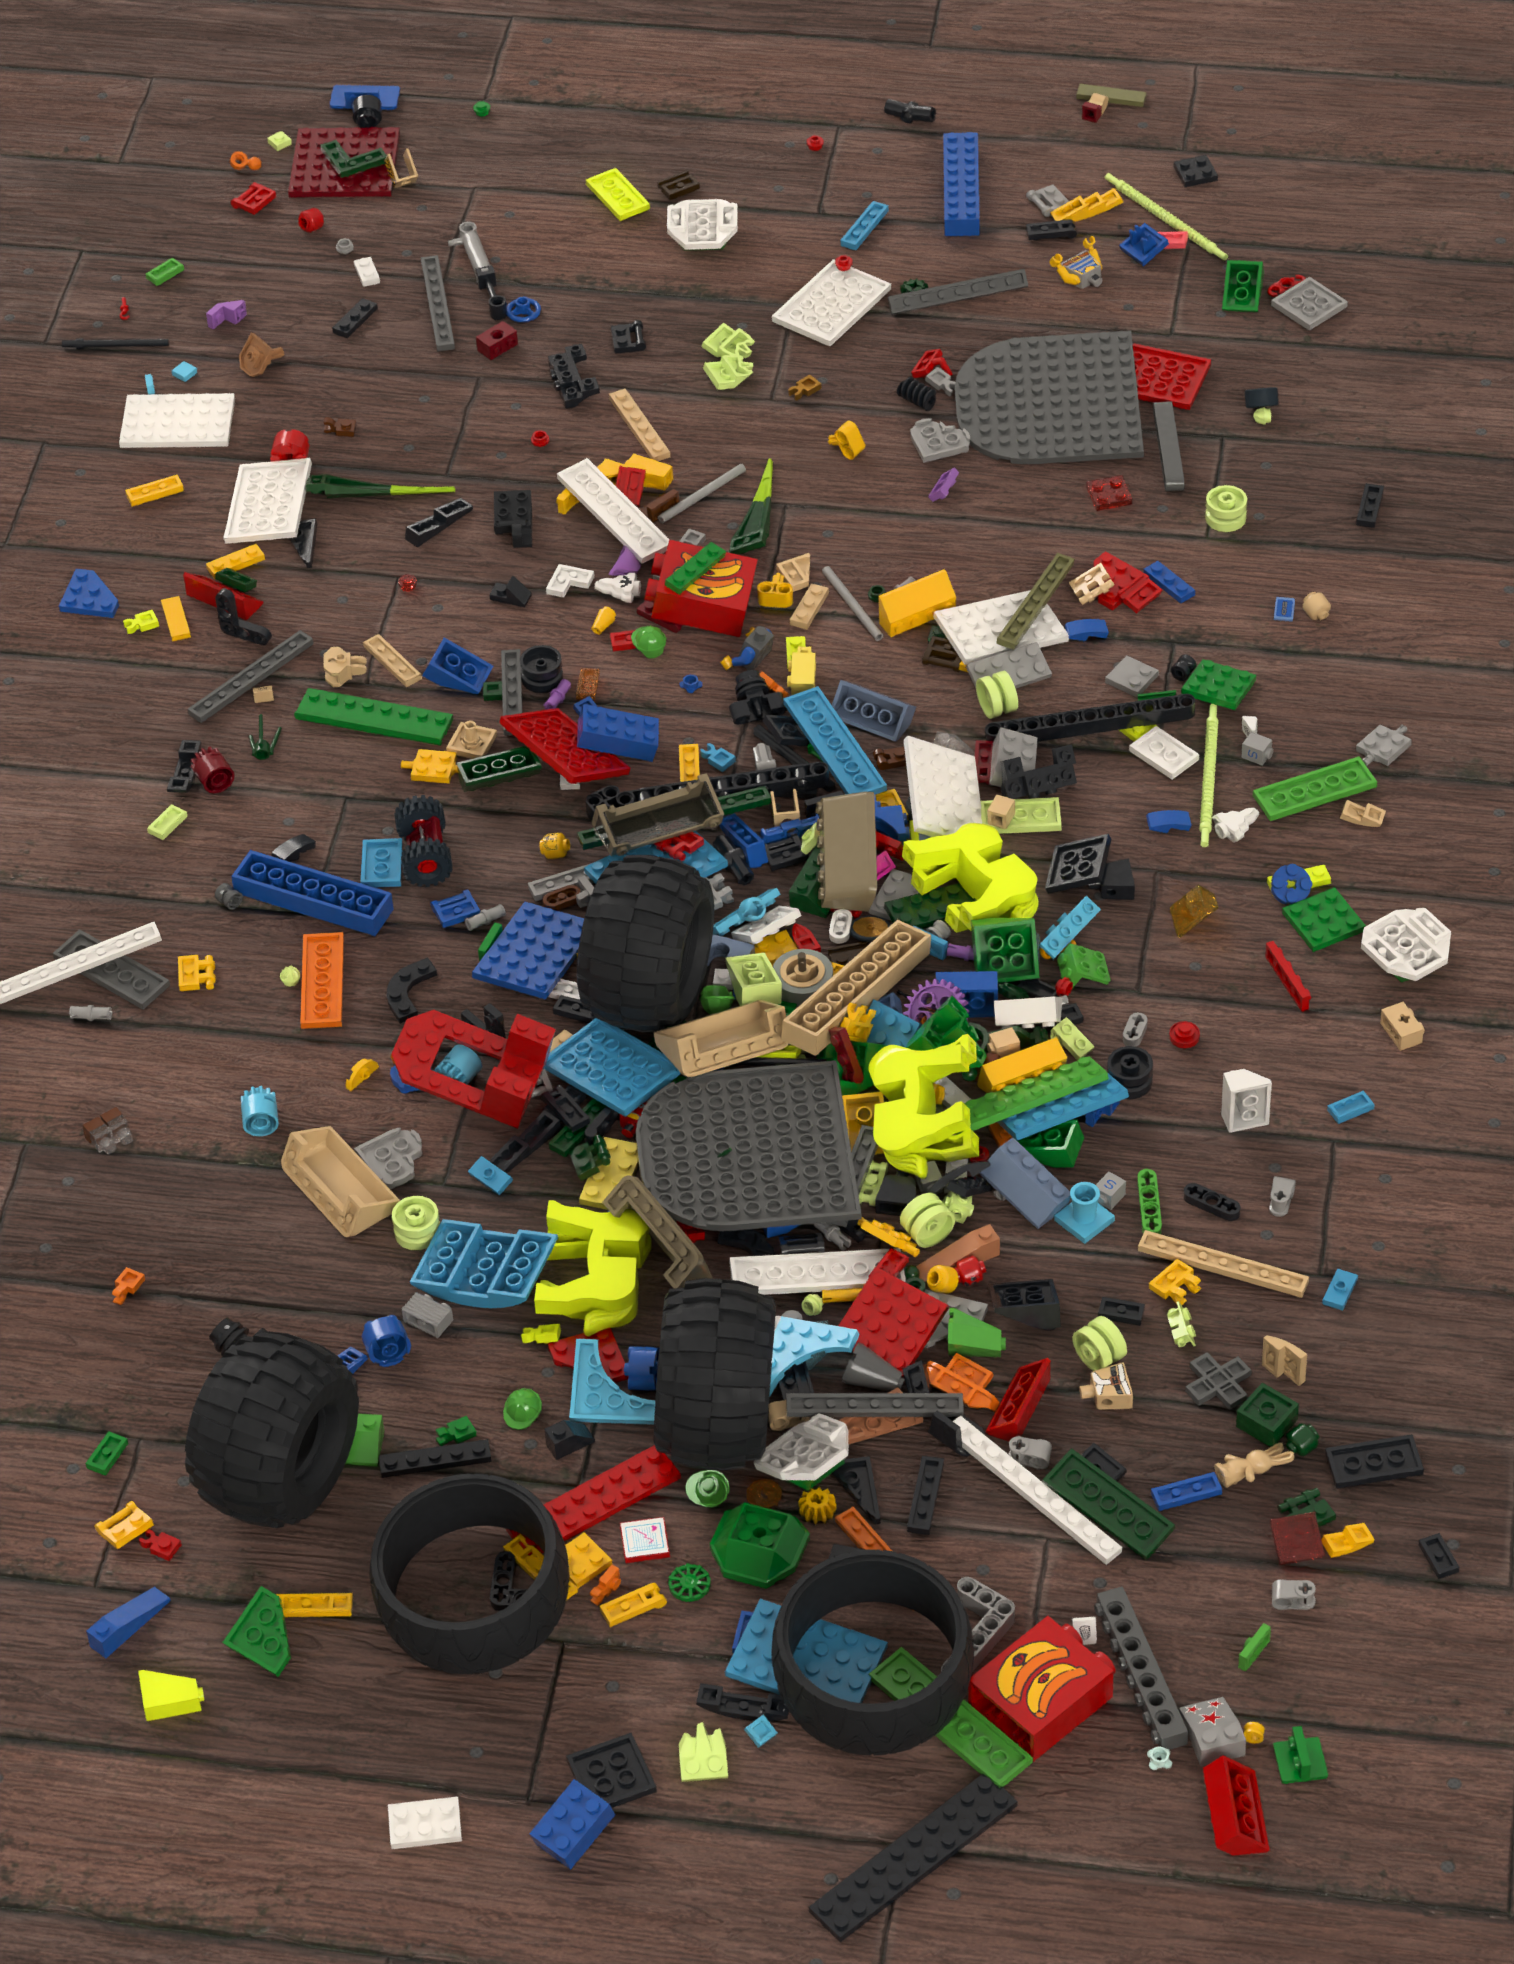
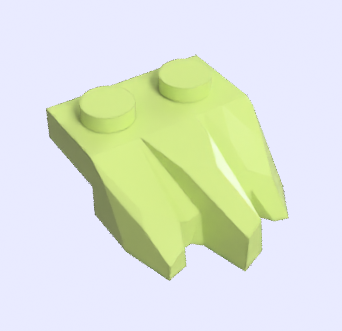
M723 323L703 341L702 348L716 357L739 355L747 358L752 353L748 346L753 345L755 341L740 328L735 331Z
M724 355L720 362L704 363L703 369L715 387L724 390L735 388L753 373V363L743 362V356Z
M701 1722L697 1724L696 1737H691L688 1733H684L679 1742L681 1781L728 1778L726 1745L721 1729H716L714 1734L708 1735L704 1723Z

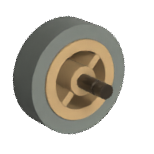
M796 949L786 952L773 965L775 972L782 982L781 1000L796 1003L797 1006H800L833 977V967L830 960L822 953L811 949Z

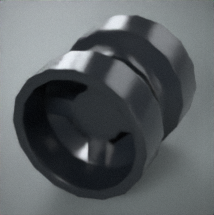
M1187 654L1181 655L1177 663L1171 667L1170 672L1172 676L1179 681H1185L1196 668V661Z

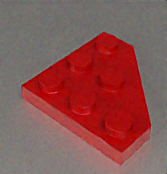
M1105 551L1093 561V567L1102 563L1114 586L1109 588L1107 593L1104 594L1103 592L1098 595L1097 598L1098 603L1113 611L1123 603L1121 598L1116 597L1117 593L1143 572ZM1143 573L1144 577L1148 579L1149 575Z
M611 1328L601 1330L591 1336L581 1333L558 1340L557 1342L548 1343V1350L554 1365L560 1367L567 1366L574 1369L576 1339H598L599 1357L607 1376L614 1383L629 1379L628 1376L624 1375L625 1362Z

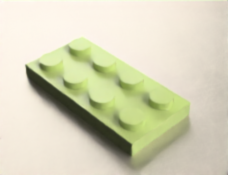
M1059 797L1014 799L1015 815L1007 829L992 826L997 829L999 834L1061 831ZM993 800L980 801L982 824L989 825L987 810Z

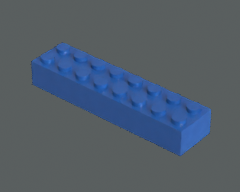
M943 133L945 236H980L978 133Z
M252 850L248 852L231 876L233 889L239 891L243 896L372 936L377 935L394 910L392 893Z

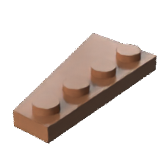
M897 1387L896 1389H894V1390H892V1391H890V1392H888V1393H903V1392ZM844 1417L838 1421L846 1423L849 1445L923 1423V1417Z

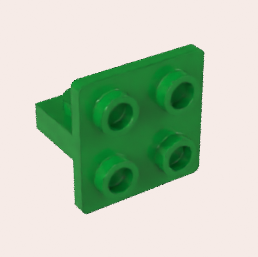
M1302 1726L1292 1727V1736L1288 1737V1741L1273 1743L1282 1784L1328 1778L1319 1737L1304 1738Z

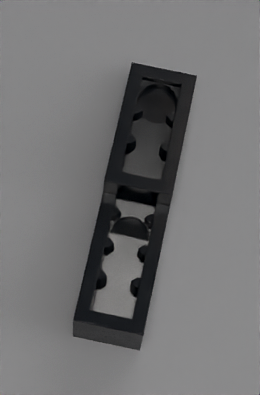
M459 498L435 508L433 516L406 527L405 540L418 548L471 512L473 505Z
M544 1110L519 1137L514 1135L489 1162L507 1174L563 1129L560 1120Z

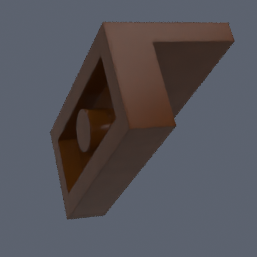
M672 489L668 493H663L639 510L654 523L658 520L660 514L679 503V492Z

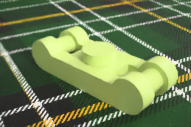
M872 1160L859 1193L860 1204L864 1202L876 1207V1196L888 1172L889 1164L887 1162H881L880 1164Z

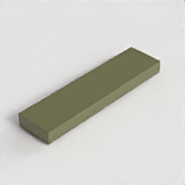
M1080 84L1076 99L1090 100L1093 93L1108 96V103L1143 107L1147 92Z

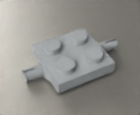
M1379 725L1356 745V751L1366 756L1362 760L1366 766L1373 761L1388 766L1407 750L1412 743L1410 738L1403 735L1407 732L1405 725H1401L1394 731Z

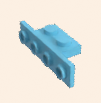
M1085 896L1068 915L1065 912L1057 920L1059 923L1057 927L1053 924L1045 932L1048 936L1039 946L1054 959L1101 909L1089 897Z

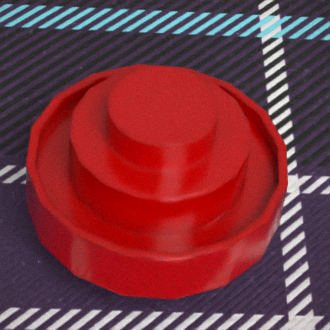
M1182 1021L1175 1023L1169 1031L1170 1041L1176 1047L1183 1049L1191 1048L1199 1042V1028L1192 1022Z

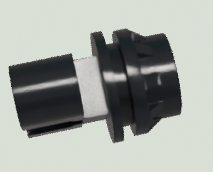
M757 670L744 671L735 678L737 702L729 706V711L735 725L762 720L765 715L779 716L787 711L782 693L768 694L769 687L765 679L760 677Z
M227 1317L214 1328L209 1339L214 1343L215 1350L219 1353L221 1352V1356H223L228 1348L236 1345L241 1338L248 1335L249 1329L243 1327L240 1322H233ZM262 1328L256 1334L261 1332L268 1333V1331Z

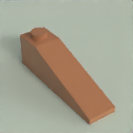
M990 1224L973 1230L916 1266L920 1272L919 1278L927 1284V1275L933 1266L944 1265L953 1268L956 1267L958 1260L972 1255L976 1256L978 1261L983 1260V1262L999 1256L1000 1238Z

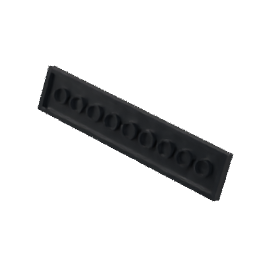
M984 1774L980 1775L811 1904L809 1912L841 1943L1018 1806V1801L1002 1786L999 1788L990 1778Z

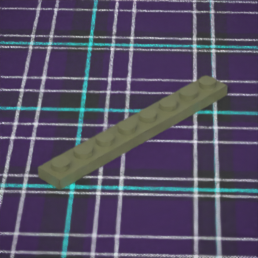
M1060 553L1056 554L997 637L996 644L1013 650L1016 648L1073 567L1074 558Z

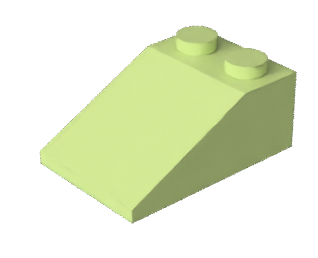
M765 953L725 958L734 993L740 1006L758 1000L781 1004L782 982Z

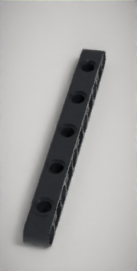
M824 762L796 764L709 778L717 797L762 786L766 787L769 794L773 791L774 796L793 793V789H796L797 792L823 788L830 783L828 765ZM698 779L621 792L616 797L617 807L684 788L688 782L693 784ZM707 787L705 793L707 800L713 799L709 787ZM699 798V799L692 800V801H689V802H686V803H682V804H679V805H676V806H672V807H669V808H666V809H662V810H659V811H656V812H661V811H665V810H669V809H673V808H677V807H681V806H685V805H689V804L701 802V801H703V800H702L701 798Z

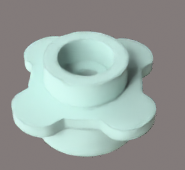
M1155 1747L1147 1752V1757L1150 1758V1769L1157 1770L1163 1767L1169 1769L1172 1766V1761L1169 1760L1170 1751L1167 1748Z

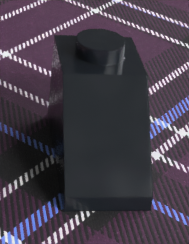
M562 1420L544 1429L546 1446L556 1460L595 1442V1438L585 1424Z

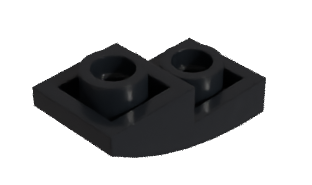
M301 834L282 843L272 852L271 856L289 862L299 860L300 853L315 849L316 841L305 834Z

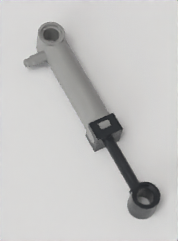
M464 222L459 226L460 238L448 241V245H464L475 272L479 290L487 288L489 293L490 317L494 320L505 319L507 317L506 299L503 296L496 295L494 290L496 286L495 271L488 261L477 233L476 224Z

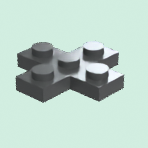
M1206 1352L1190 1362V1368L1199 1379L1185 1386V1392L1198 1406L1217 1396L1231 1410L1247 1400L1248 1394L1238 1383L1250 1377L1252 1370L1239 1356L1220 1366Z

